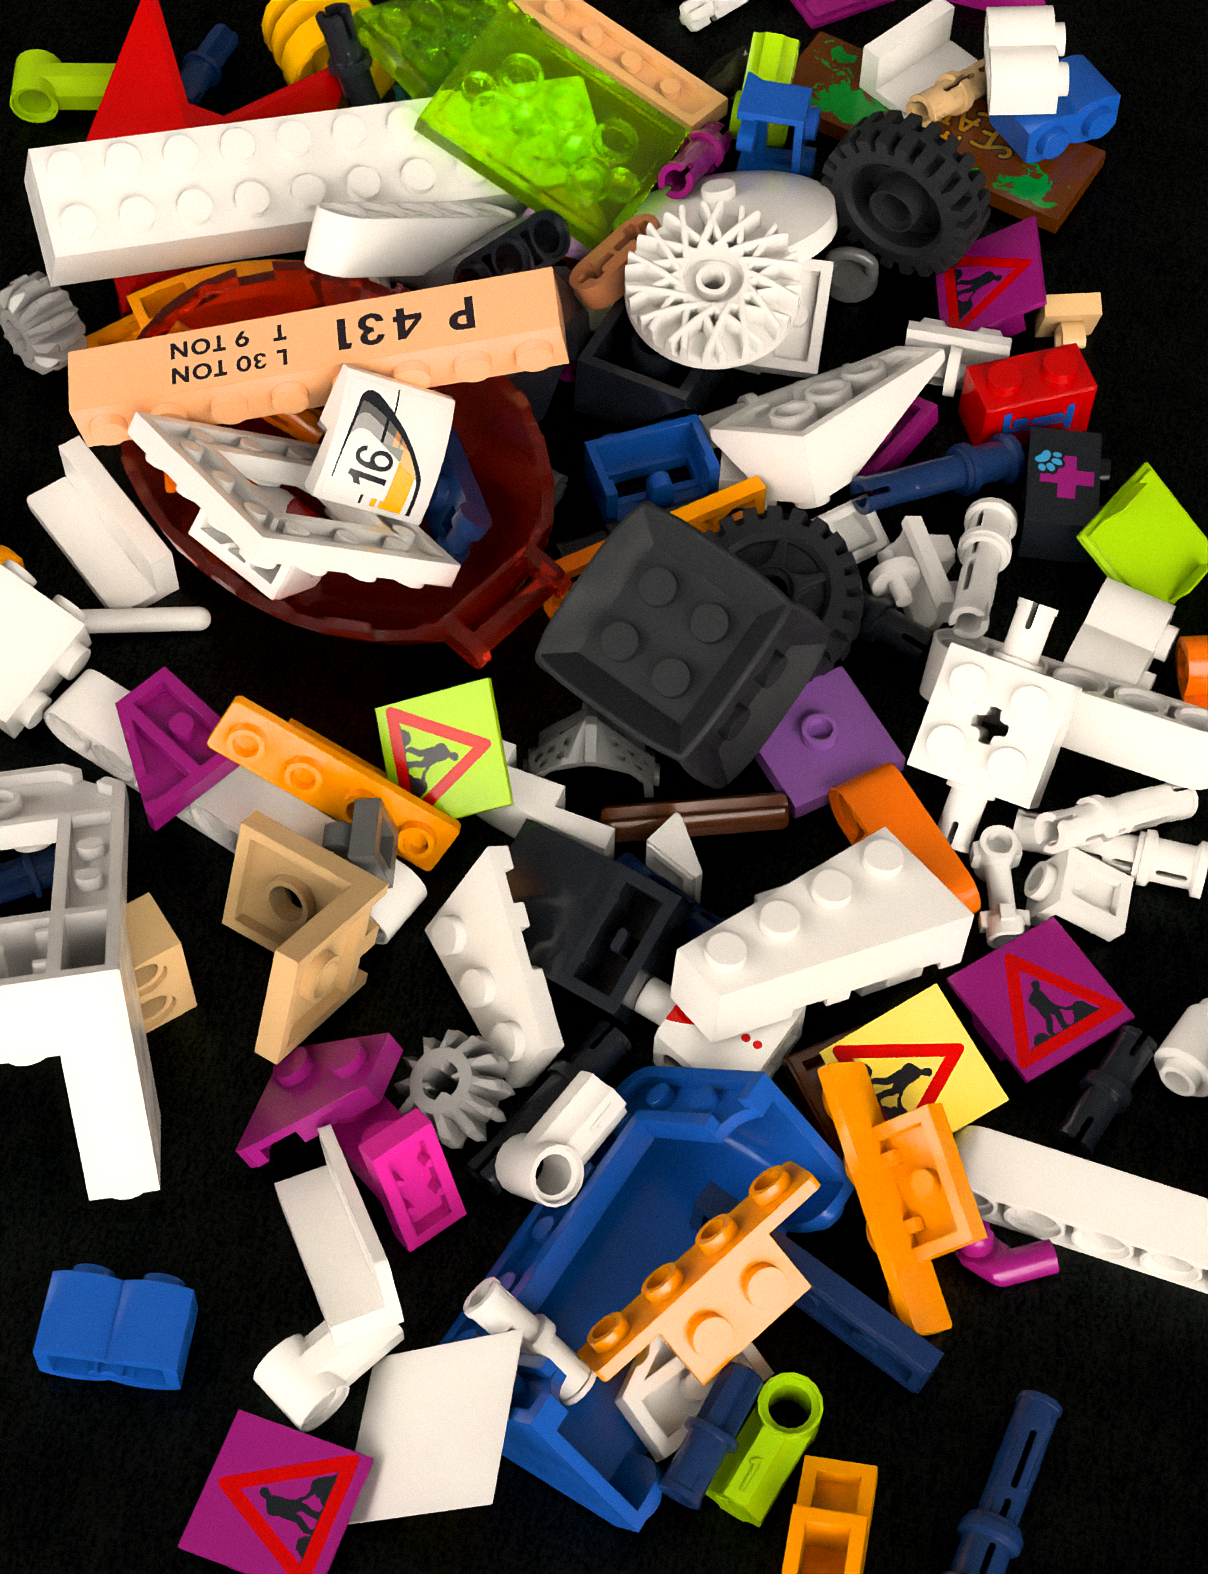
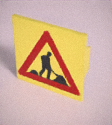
M937 983L819 1052L826 1065L839 1062H863L866 1065L885 1122L923 1105L942 1103L953 1134L1009 1100Z

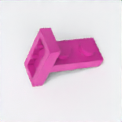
M383 1096L380 1104L353 1118L343 1119L332 1126L348 1166L381 1201L395 1237L409 1253L467 1214L432 1122L417 1107L403 1116Z

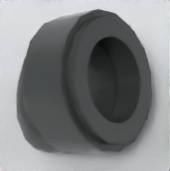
M840 246L827 252L824 261L834 262L830 296L844 303H857L873 295L877 287L879 275L878 260L873 254L867 250L852 246Z

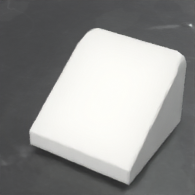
M867 493L817 516L828 523L832 533L837 531L846 542L849 552L852 551L857 564L878 554L891 544L876 512L873 511L871 514L861 515L853 506L852 501L867 498Z
M676 812L647 839L646 865L700 904L702 869L681 815Z

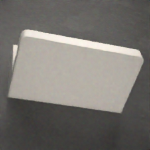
M932 0L865 45L863 48L859 87L889 110H901L905 119L908 116L906 105L911 101L909 100L911 96L934 86L939 76L952 70L962 71L976 63L978 60L950 40L955 7L946 0Z

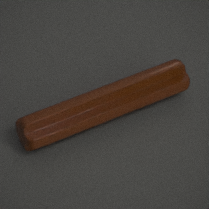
M782 792L609 805L601 809L600 823L615 828V843L647 840L676 812L681 815L689 837L784 829L788 827L790 815L786 794Z

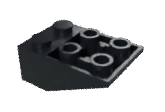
M526 818L509 848L514 868L505 872L513 902H524L530 926L523 930L522 934L531 966L535 965L542 968L546 980L630 1026L637 1014L635 1004L641 991L650 979L659 976L695 910L680 895L627 866Z

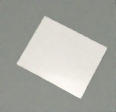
M524 1328L387 1355L373 1365L355 1452L374 1458V1463L348 1525L493 1504Z

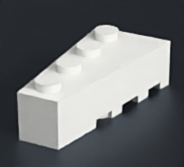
M883 827L678 948L670 998L711 1043H715L791 1018L794 1009L823 1001L825 1006H829L849 999L852 990L883 981L887 987L910 979L912 971L932 964H936L939 969L960 963L974 914L886 827Z

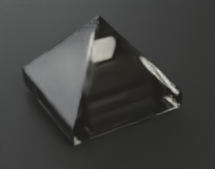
M743 45L717 60L702 78V81L726 96L728 100H735L737 91L743 88L751 45Z

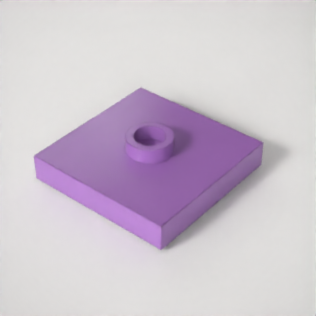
M843 666L837 667L823 676L819 675L812 678V681L806 684L770 738L754 757L776 792L786 794L789 812L794 819L829 804L828 791L830 787L885 762L892 763L899 771H902L906 759Z

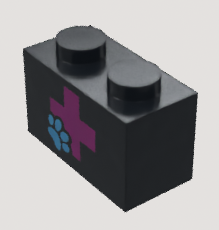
M1030 426L1024 454L1026 463L1025 473L1021 480L1017 557L1089 564L1091 556L1076 536L1105 506L1099 505L1100 494H1107L1111 459L1101 458V433Z

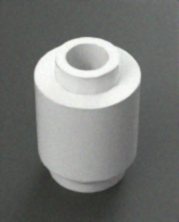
M1208 998L1203 999L1199 1004H1194L1187 1008L1154 1055V1063L1159 1072L1160 1079L1167 1088L1181 1096H1208Z

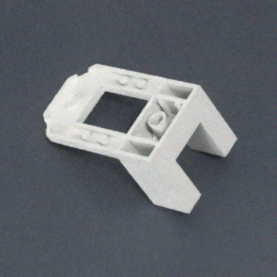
M62 763L0 772V850L15 849L18 852L30 853L43 850L52 843H56L51 911L0 918V1064L9 1063L15 1066H27L38 1063L46 1057L60 1055L89 1201L104 1198L125 1200L137 1197L144 1192L160 1190L161 1114L126 928L129 800L125 781L105 776L96 781L97 784L83 780L80 768Z

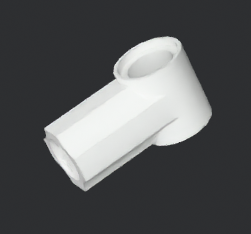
M581 1070L529 1133L514 1135L503 1143L495 1163L496 1176L501 1186L512 1194L545 1206L559 1207L569 1203L576 1197L582 1187L584 1178L583 1166L628 1113L625 1109L627 1103L612 1087L605 1084L593 1073ZM543 1160L542 1172L538 1179H536L537 1167Z
M324 1320L307 1336L303 1337L301 1334H296L275 1346L259 1363L254 1372L253 1379L301 1432H309L328 1420L338 1410L349 1394V1386L403 1341L404 1332L400 1325L396 1324L335 1347Z

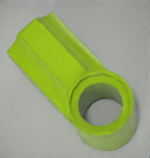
M753 32L743 88L748 71L754 73L762 80L792 85L799 54V40L777 33ZM743 88L736 93L731 113L729 131L734 140H737L741 119H737V110ZM769 122L767 146L783 148L789 125Z
M26 50L16 59L10 107L19 118L32 123L48 122L55 118L58 110H98L116 63H62L58 57L46 50Z
M795 1372L780 1373L771 1377L763 1385L755 1408L735 1439L739 1444L736 1453L726 1454L705 1493L721 1509L742 1522H748L758 1527L761 1526L802 1454L815 1441L823 1413V1397L817 1385L808 1377ZM789 1400L798 1403L805 1410L808 1420L797 1428L780 1426L772 1419L769 1413V1409L773 1404Z

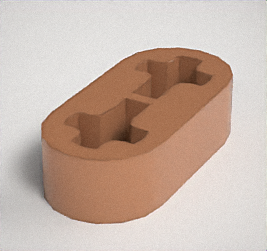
M641 214L625 221L572 270L569 276V284L586 309L600 310L606 308L624 295L625 265H628L629 250L635 253L637 237L639 234L646 235V227L649 222L653 224L656 230L662 227L654 215Z

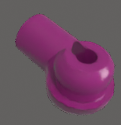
M982 1220L988 1238L955 1250L957 1258L964 1267L998 1287H1006L1059 1273L1057 1255L1050 1239L1011 1248L994 1236V1232L990 1229V1224L985 1220Z

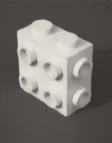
M7 559L2 565L0 564V729L15 739L24 727L32 729L42 720L43 713L52 703V699L49 696L63 678L69 681L80 673L91 655V650L88 647L92 642L83 623L86 616L77 606L58 594L51 601L33 588L37 581L29 572L16 562Z

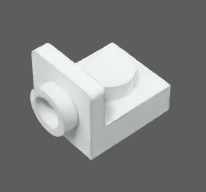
M1072 847L1057 853L1046 861L1037 863L1033 867L1024 886V893L1028 897L1025 910H1029L1030 923L1035 927L1057 915L1110 942L1125 933L1134 878Z

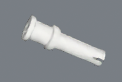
M994 497L980 498L973 502L966 510L964 519L965 532L960 537L957 549L959 561L963 566L957 584L955 601L948 620L949 626L954 625L952 632L964 639H977L988 630L989 614L993 604L998 573L1004 570L1010 563L1013 550L1011 539L1016 534L1019 520L1017 512L1011 504L1002 499Z
M1018 808L1013 831L1016 833L1018 840L1021 841L1022 850L1045 854L1051 857L1056 855L1046 853L1043 849L1046 844L1057 842L1058 840L1046 842L1043 845H1038L1036 842L1034 824L1040 814ZM1147 829V832L1140 831L1139 836L1128 833L1114 836L1110 844L1097 848L1085 845L1074 847L1123 873L1130 874L1134 878L1135 885L1145 887L1151 881L1187 889L1189 896L1200 899L1208 869V842L1202 841L1198 846L1159 838L1158 831Z

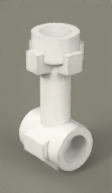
M1003 825L987 827L982 832L980 840L972 843L969 854L971 868H973L977 877L986 882L990 910L980 911L978 917L980 933H986L987 944L994 949H998L1029 931L1031 926L1029 910L1016 909L1011 875L1012 868L1018 867L1023 854L1021 841L1018 840L1016 833L1012 829Z

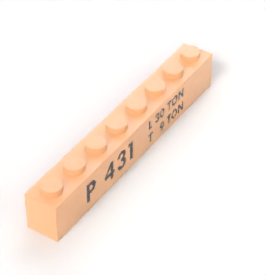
M553 267L68 352L69 412L87 447L98 445L110 446L132 440L127 432L136 411L210 425H232L247 419L282 413L296 414L305 409L325 406L343 363L423 388L460 382H479L489 377L523 371L537 372L548 367L569 364L562 305Z

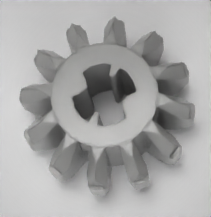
M40 271L28 276L24 274L11 281L9 286L0 291V325L5 333L4 338L9 340L14 354L22 358L26 367L31 370L34 369L42 375L53 370L58 371L68 365V352L87 349V339L84 335L86 333L85 325L77 314L79 309L73 306L67 291L62 290L60 286L50 287L47 275Z
M448 1029L442 1042L434 1037H423L424 1055L420 1059L413 1056L403 1057L406 1066L412 1072L409 1078L394 1084L398 1089V1093L407 1098L399 1108V1111L404 1116L417 1107L432 1122L438 1140L451 1149H462L467 1137L476 1142L487 1141L486 1123L490 1119L494 1122L507 1121L504 1112L498 1108L499 1101L516 1095L512 1085L503 1080L511 1067L504 1057L494 1053L493 1044L480 1035L468 1037L459 1030Z

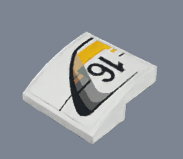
M343 363L320 417V421L328 430L304 483L305 488L314 497L420 526L444 460L453 420L455 400L446 394Z

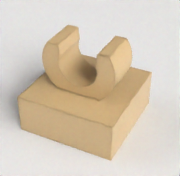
M1100 292L1046 295L1047 304L1037 308L1033 315L1035 337L1054 336V347L1077 343L1079 348H1085L1086 335H1091L1102 316Z

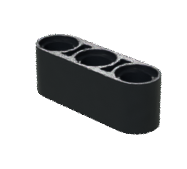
M549 209L504 223L428 271L421 278L418 290L550 267L568 253L571 244L568 225L560 214Z

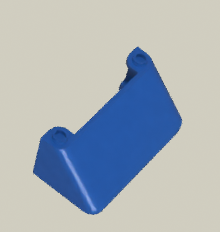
M648 1066L632 1073L615 1090L627 1103L625 1109L628 1113L583 1166V1183L576 1197L569 1203L559 1207H550L537 1203L485 1279L495 1277L501 1282L500 1285L533 1315L544 1314L556 1325L555 1335L577 1354L578 1350L587 1343L586 1339L589 1331L600 1319L612 1312H621L642 1293L641 1287L643 1282L654 1270L666 1263L676 1262L695 1244V1237L698 1232L692 1229L689 1223L696 1198L710 1181L714 1182L739 1202H742L749 1195L750 1185L762 1172L790 1160L811 1172L820 1183V1187L780 1223L776 1229L786 1235L787 1232L809 1233L822 1231L832 1226L842 1215L844 1205L855 1187L846 1175L844 1162L765 1072ZM462 1310L439 1345L488 1336L490 1334L475 1320L468 1318L464 1314L465 1311ZM520 1352L501 1455L614 1526L639 1533L647 1518L656 1511L661 1502L663 1491L658 1488L657 1484L660 1478L664 1477V1473L652 1459L645 1456L648 1449L614 1402L635 1357L609 1381L602 1382L596 1377L593 1386L582 1399L572 1405H565L560 1400V1391L567 1375L548 1357Z

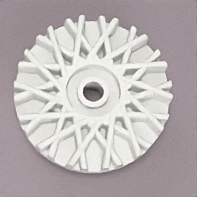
M722 200L716 202L712 211L707 202L703 201L699 206V214L686 216L685 205L682 204L678 207L677 217L669 211L664 214L663 225L656 230L653 224L649 222L646 227V235L639 234L637 237L635 253L630 250L628 252V265H625L624 297L629 319L644 342L660 355L679 364L693 368L716 370L751 363L776 348L788 335L796 321L802 291V264L798 262V252L796 250L790 253L788 250V234L786 232L778 233V225L775 222L769 230L761 226V213L758 210L746 216L745 206L740 205L738 215L735 216L724 214V202Z

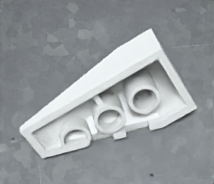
M892 347L840 368L841 379L827 380L816 384L805 382L793 387L794 399L770 408L768 401L760 400L742 408L709 428L711 440L748 479L756 475L759 476L766 486V498L768 500L793 502L795 507L800 509L820 507L830 501V495L852 482V479L860 472L945 361L944 348Z

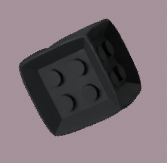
M645 501L635 507L616 526L569 590L541 637L535 653V661L540 668L552 675L563 686L644 744L681 764L684 770L693 778L713 789H723L754 759L799 697L824 654L830 633L826 625L811 610L802 604L791 601L774 583L737 555L678 516L650 501Z

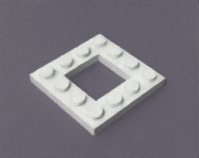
M135 412L127 434L146 453L145 459L147 462L163 470L177 484L176 491L183 497L195 502L208 515L207 522L215 529L227 534L240 547L239 554L248 562L266 569H273L277 564L297 566L303 571L318 576L326 575L327 571L342 572L365 582H375L377 577L394 579L403 585L416 589L423 588L424 584L452 587L461 565L418 525L318 497L316 498L326 506L325 514L333 520L283 513L248 480L250 479L258 485L279 488L281 484L296 486L309 493L304 483L321 444Z

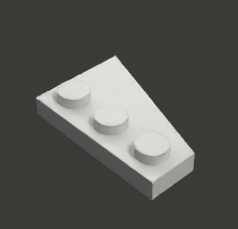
M508 845L487 846L425 928V932L482 1037L493 1044L494 1053L504 1057L511 1067L504 1077L505 1080L512 1085V1089L529 1087L562 1050L564 1043L543 969L535 965L531 966L522 931L530 926L524 902L514 903L505 874V872L514 868Z

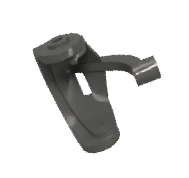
M586 702L582 703V710L539 733L538 747H529L528 759H523L524 772L544 779L545 775L552 771L581 766H597L627 773L638 779V782L643 783L644 798H654V786H659L660 763H655V751H646V744L626 732Z

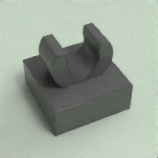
M381 798L355 799L352 823L331 822L325 824L322 847L331 852L334 851V854L389 883L388 889L393 888L399 830Z

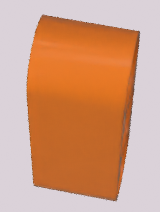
M885 762L830 787L828 792L832 812L852 846L886 827L973 914L979 912L981 900L973 878L895 765Z

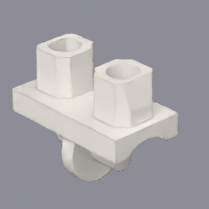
M925 317L920 322L909 320L905 346L944 348L945 361L927 384L943 386L942 396L954 397L955 389L962 390L967 366L1008 358L1012 344V338L1003 337L1000 330L983 327L975 332L948 327L943 320Z
M905 516L901 522L903 529L900 536L895 542L877 554L879 565L870 572L868 583L873 595L877 598L886 596L889 599L893 598L896 606L902 607L907 617L930 630L937 631L942 623H948L955 601L958 581H948L946 574L955 563L956 551L949 535L929 534L921 516Z

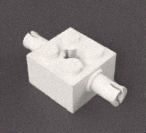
M1021 597L1017 601L1018 606L1001 652L994 650L993 655L951 642L907 765L947 779L946 784L951 786L937 826L949 844H951L957 824L959 823L951 847L963 853L970 854L971 844L987 800L994 801L995 797L1026 809L1039 808L1083 687L1041 673L1043 667L1037 664L1054 618L1057 617L1059 611L1041 604L1038 606V603ZM1036 609H1037V612H1036L1034 621H1033L1032 626H1031V628H1030L1032 619H1033L1034 614H1035V611H1036ZM999 708L1002 710L1000 721L1009 725L1008 733L1006 736H994L990 742L987 740L989 731L982 727V721L985 715L994 716Z

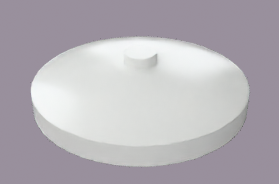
M734 171L702 176L691 192L682 199H672L665 195L671 189L670 186L640 198L618 215L611 227L610 234L625 221L637 215H654L662 226L664 214L669 211L677 217L678 207L682 204L685 205L686 216L699 214L701 202H707L712 211L716 202L722 200L724 202V214L737 216L739 206L743 205L746 208V216L755 210L761 213V226L767 230L775 222L778 225V233L786 232L788 234V250L790 253L797 250L798 262L802 264L821 252L832 241L837 231L835 199L831 191L827 187L822 186L820 182L809 177L779 171Z

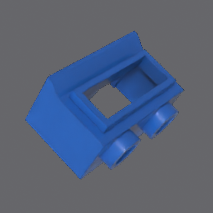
M748 71L737 110V119H741V124L736 141V151H740L741 154L736 171H779L798 174L812 179L817 148L807 146V140H816L821 116V107L811 106L812 88L762 80L754 73ZM769 122L794 126L792 150L767 146Z
M697 414L677 419H664L653 425L622 433H609L598 439L584 442V474L601 513L602 521L613 518L616 522L622 521L635 507L645 501H650L661 507L707 493L714 488L719 490L720 465ZM686 465L692 479L672 484L669 474L665 470ZM650 475L646 480V491L618 498V492L614 483Z

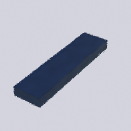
M710 1181L696 1198L689 1224H691L692 1229L699 1232L712 1218L720 1214H728L740 1202ZM775 1228L769 1235L811 1285V1288L793 1304L910 1392L919 1394L934 1373L944 1353Z

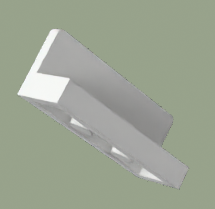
M77 436L58 446L66 476L29 495L27 503L31 512L106 609L146 608L180 589L172 552L89 447H87L81 437Z
M328 1124L317 1128L327 1165L274 1183L327 1327L334 1345L337 1347L402 1323L404 1318L388 1259L332 1126Z

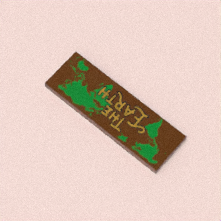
M820 31L797 59L792 85L812 88L811 106L821 107L818 131L841 141L863 117L866 116L868 118L873 112L881 110L886 115L890 110L859 87L863 49ZM980 98L975 100L972 107L958 116L948 115L936 122L943 127L940 134L943 139L947 140L953 134L961 141L956 150L960 154L970 151L977 160L971 170H983L987 181L982 188L990 189L991 201L988 205L1022 220L1034 215L1037 218L1038 227L1056 234L1098 174L1105 160L1106 151L1081 142L1070 143L1059 156L1053 159L1025 163L989 123L990 115L988 113L987 101Z

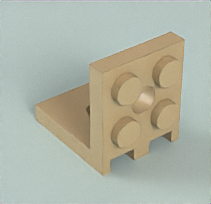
M258 811L247 817L240 825L222 924L275 953L254 1052L277 1065L366 984L368 973L358 968L360 957L375 945L380 924L369 918L372 906L387 894L389 883ZM288 889L297 895L302 908L292 903V897Z

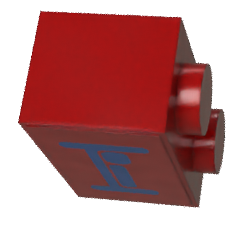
M1071 343L967 366L958 413L973 446L990 442L991 437L1000 432H1010L1016 436L1021 446L1027 445L1030 426L1081 432L1087 431L1097 384L1077 343Z

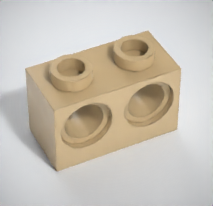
M149 892L127 903L126 928L146 1033L197 1006L182 944Z

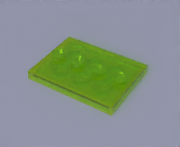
M501 4L419 115L413 128L535 212L549 209L560 214L568 225L570 235L591 250L595 249L621 224L634 217L658 181L659 172L673 159L690 132L504 4Z

